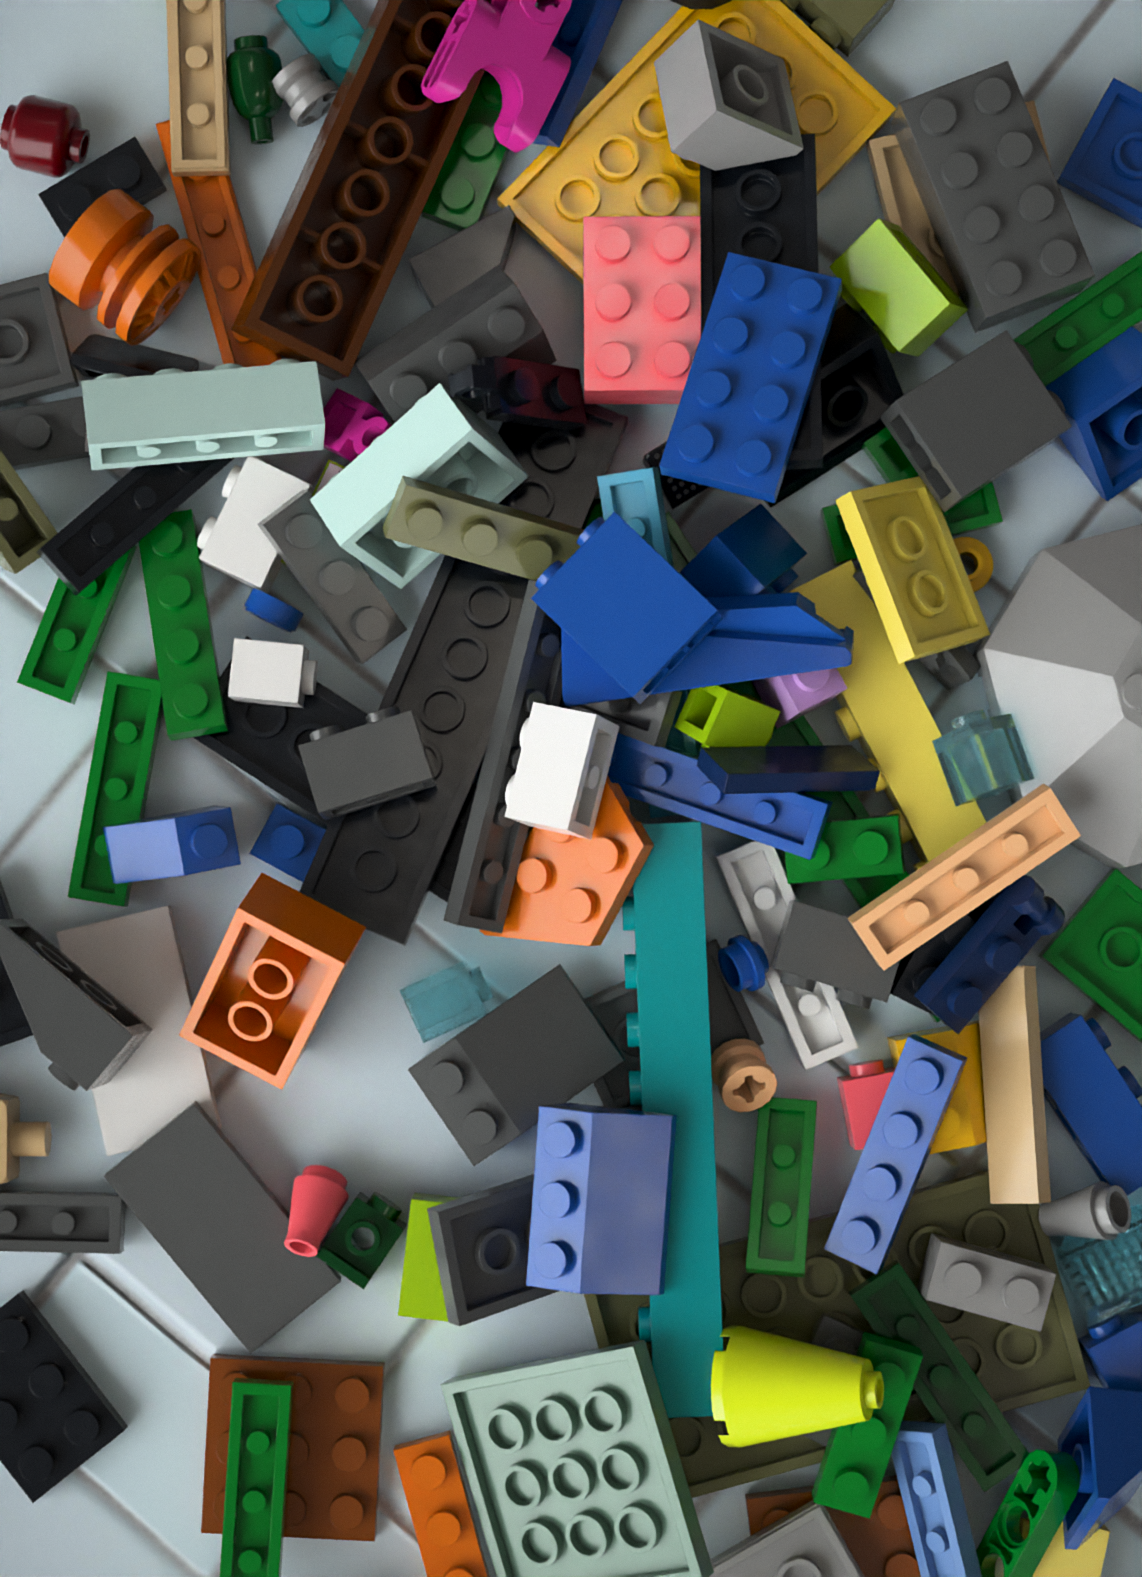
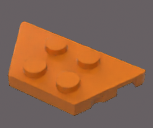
M607 775L591 840L540 828H532L524 843L502 933H496L480 929L481 933L487 936L584 946H600L654 847L642 823L632 816L629 807L630 802L619 783H612Z

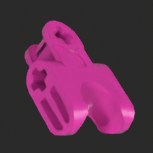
M465 0L452 18L421 83L422 93L436 103L458 98L466 90L475 72L483 69L494 76L500 85L502 93V108L494 125V134L497 140L514 153L530 146L538 136L570 69V57L554 47L552 43L566 14L570 10L572 0H491V4L485 0Z

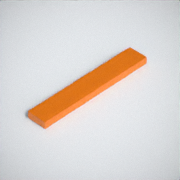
M170 120L157 123V131L187 237L202 251L197 272L223 364L233 363L243 367L270 365L277 360H281L282 356L231 330L257 273V268L230 175L174 177L171 170Z

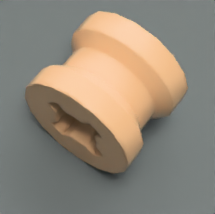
M746 1038L733 1039L723 1043L713 1052L711 1056L712 1079L718 1086L721 1098L727 1107L737 1112H751L761 1108L771 1100L776 1092L777 1080L772 1068L766 1063L761 1047L757 1043Z

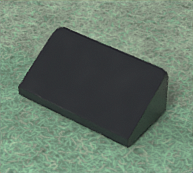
M97 334L88 336L72 353L70 360L83 376L94 379L108 373H118L126 377L154 375L156 372L168 368L181 369L185 372L198 371L199 361L195 358L138 344L130 346L125 341Z

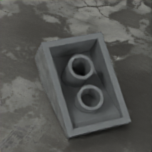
M24 919L0 920V957L40 1052L52 1061V1064L48 1067L50 1073L72 1090H76L81 1086L84 1090L88 1091L109 1083L153 1029Z
M559 964L410 1067L408 1071L472 1165L475 1166L537 1124L539 1106L566 1103L622 1063L625 1057L561 964Z

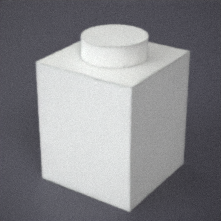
M234 638L228 697L236 702L304 708L305 694H315L318 662L309 660V650L304 645Z

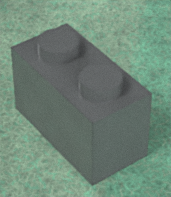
M399 707L378 710L365 717L367 721L365 725L346 731L342 724L327 726L312 732L309 735L311 742L298 745L317 811L324 820L436 786L419 727L412 710L403 713L400 712Z
M789 901L770 965L774 969L783 971L780 982L810 992H814L816 982L839 988L836 1000L870 1009L872 999L887 1003L899 961L884 971L877 964L847 919V916L801 902Z

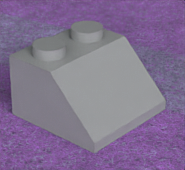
M698 19L654 61L668 141L672 153L685 160H691L717 171L796 156L804 149L784 59Z

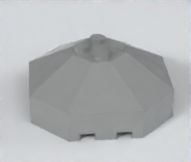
M1142 524L1044 548L1029 559L990 625V635L981 640L973 654V657L981 666L977 673L978 677H982L990 707L987 711L998 754H1002L1010 787H1008L1011 804L1013 805L1042 784L1047 785L1052 789L1081 835L1070 844L1110 868H1124L1142 863Z

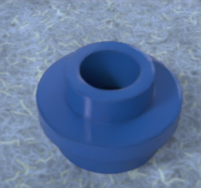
M743 935L730 938L727 946L718 952L719 966L726 982L737 992L744 989L753 992L762 988L765 985V973L769 970V963L764 950L757 942H750Z

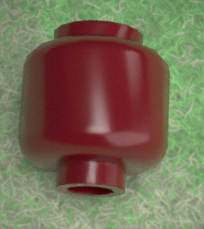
M36 95L26 96L21 99L18 105L12 104L8 107L3 118L0 133L1 148L8 151L11 162L17 168L54 178L66 175L74 165V162L82 164L86 158L90 142V132L82 128L80 114L73 105Z

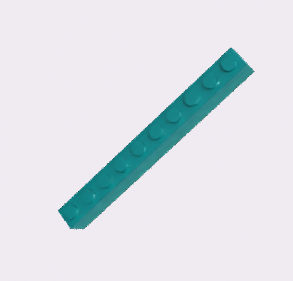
M701 822L642 824L654 847L633 884V896H627L622 905L623 931L635 932V954H624L625 989H637L638 1012H626L628 1047H639L640 1070L629 1071L630 1106H641L642 1111L677 1115L664 1294L649 1295V1306L638 1307L639 1340L645 1339V1342H651L652 1366L668 1418L713 1416L711 1402L712 1362L715 1350L723 1351V1337H719L722 1332Z

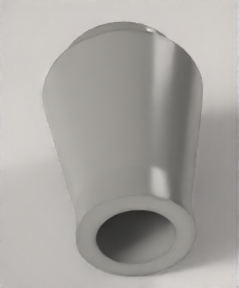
M1100 1181L1050 1203H1042L1039 1208V1222L1043 1232L1049 1237L1062 1235L1114 1240L1119 1233H1124L1128 1230L1131 1223V1207L1128 1197L1121 1187L1117 1185L1110 1186L1108 1183Z

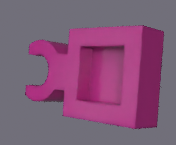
M337 388L323 409L325 418L324 448L352 462L371 445L374 439L388 430L392 424L383 418L384 415L370 403Z

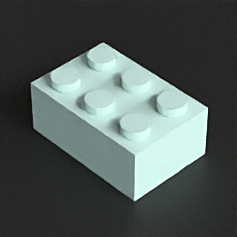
M439 383L427 395L420 398L388 430L374 439L371 445L340 473L333 476L310 501L340 547L402 589L440 555L437 552L385 538L382 528L402 476L497 504L529 476L498 432L462 401L451 398L450 391Z

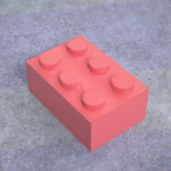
M700 216L583 217L584 404H679L701 338Z

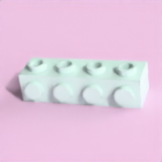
M281 359L270 365L252 367L228 363L216 366L212 370L192 372L168 368L160 370L154 375L126 377L118 373H108L98 376L95 380L81 381L91 470L324 450L325 418L316 361L300 362L296 359Z

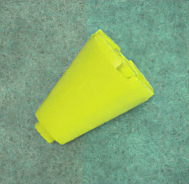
M730 1325L724 1328L719 1336L730 1337L726 1351L715 1350L711 1375V1402L714 1421H725L729 1435L718 1436L721 1443L727 1447L740 1448L869 1421L873 1410L882 1407L884 1399L883 1376L880 1371L873 1370L872 1363L867 1358L745 1326Z

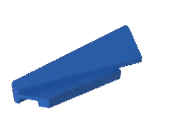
M799 592L706 597L719 611L723 620L650 695L847 667L852 664L854 631L848 626L844 629H837L817 615L815 603ZM561 628L562 695L566 706L632 698Z

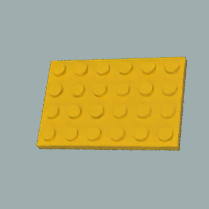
M732 0L714 9H690L682 6L570 122L560 147L547 146L497 198V203L501 208L510 205L515 214V222L582 285L583 217L700 216V164L691 160H685L671 152L654 61L698 19L784 59L800 134L815 133L817 196L894 116L896 108L780 0Z

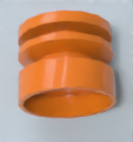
M113 189L96 199L69 230L56 252L49 270V284L83 311L92 309L99 304L97 320L107 329L116 327L115 333L130 346L142 343L150 337L178 306L196 275L202 251L188 238L179 239V234L169 224L158 226L152 231L154 216L150 210L123 190Z

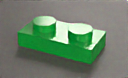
M890 814L827 820L815 858L809 860L785 851L788 884L904 874L905 862L900 815Z

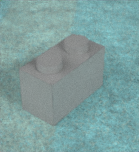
M931 1233L917 1290L925 1300L1041 1332L1056 1273L1042 1263Z

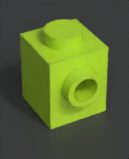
M724 684L694 688L690 690L674 727L702 743L701 747L766 746L772 737L774 725L781 711L747 693Z

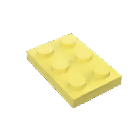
M920 476L850 491L835 500L899 664L973 643L990 635L942 509Z

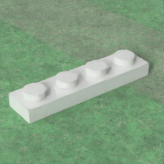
M752 841L715 857L750 942H757L767 956L769 970L765 973V977L803 1068L807 1070L859 1048L840 1001L836 1000L837 994L833 986L816 982L814 992L793 987L780 982L783 971L770 967L789 901H797L791 885L788 884L786 873L775 848Z

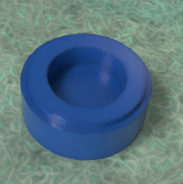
M256 588L252 589L244 604L246 611L289 633L296 631L304 616V613Z

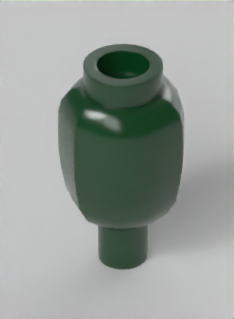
M261 35L239 37L233 41L234 51L229 54L226 60L230 96L238 114L249 121L251 144H269L274 141L271 119L278 113L283 103V99L276 94L272 83L274 77L282 70L281 59L274 50L268 48L267 37Z

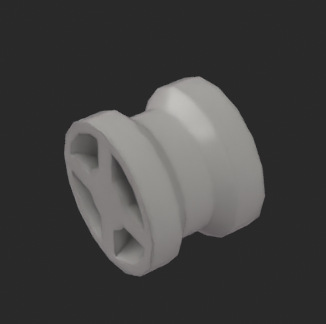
M309 53L290 62L272 80L276 94L290 106V116L298 127L307 126L324 116L329 111L339 89L334 81L326 80L323 77L320 62L314 54Z

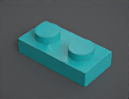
M281 0L275 5L278 14L309 54L315 55L322 66L321 71L327 79L334 81L340 87L365 31L342 0Z

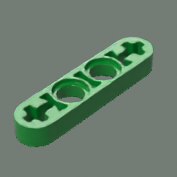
M1035 1450L1030 1452L1025 1458L976 1549L982 1577H995V1563L999 1556L1004 1565V1577L1033 1576L1079 1489L1080 1474L1078 1465L1067 1452ZM1024 1510H1026L1030 1521L1029 1534L1025 1540L1020 1532V1517Z

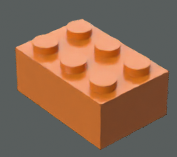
M261 873L237 908L179 1036L260 1079L283 1089L305 1051L366 927L278 880Z

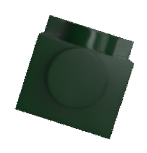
M360 1192L316 1257L364 1290L407 1226V1223L398 1218L402 1210L391 1200L377 1192H373L370 1198ZM365 1227L373 1232V1245L363 1248L355 1243L353 1233L357 1228Z

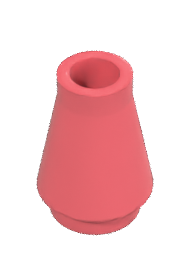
M310 1165L304 1168L302 1175L294 1179L288 1233L284 1241L285 1247L291 1252L306 1257L317 1255L323 1239L349 1198L345 1190L347 1180L338 1171L321 1165Z

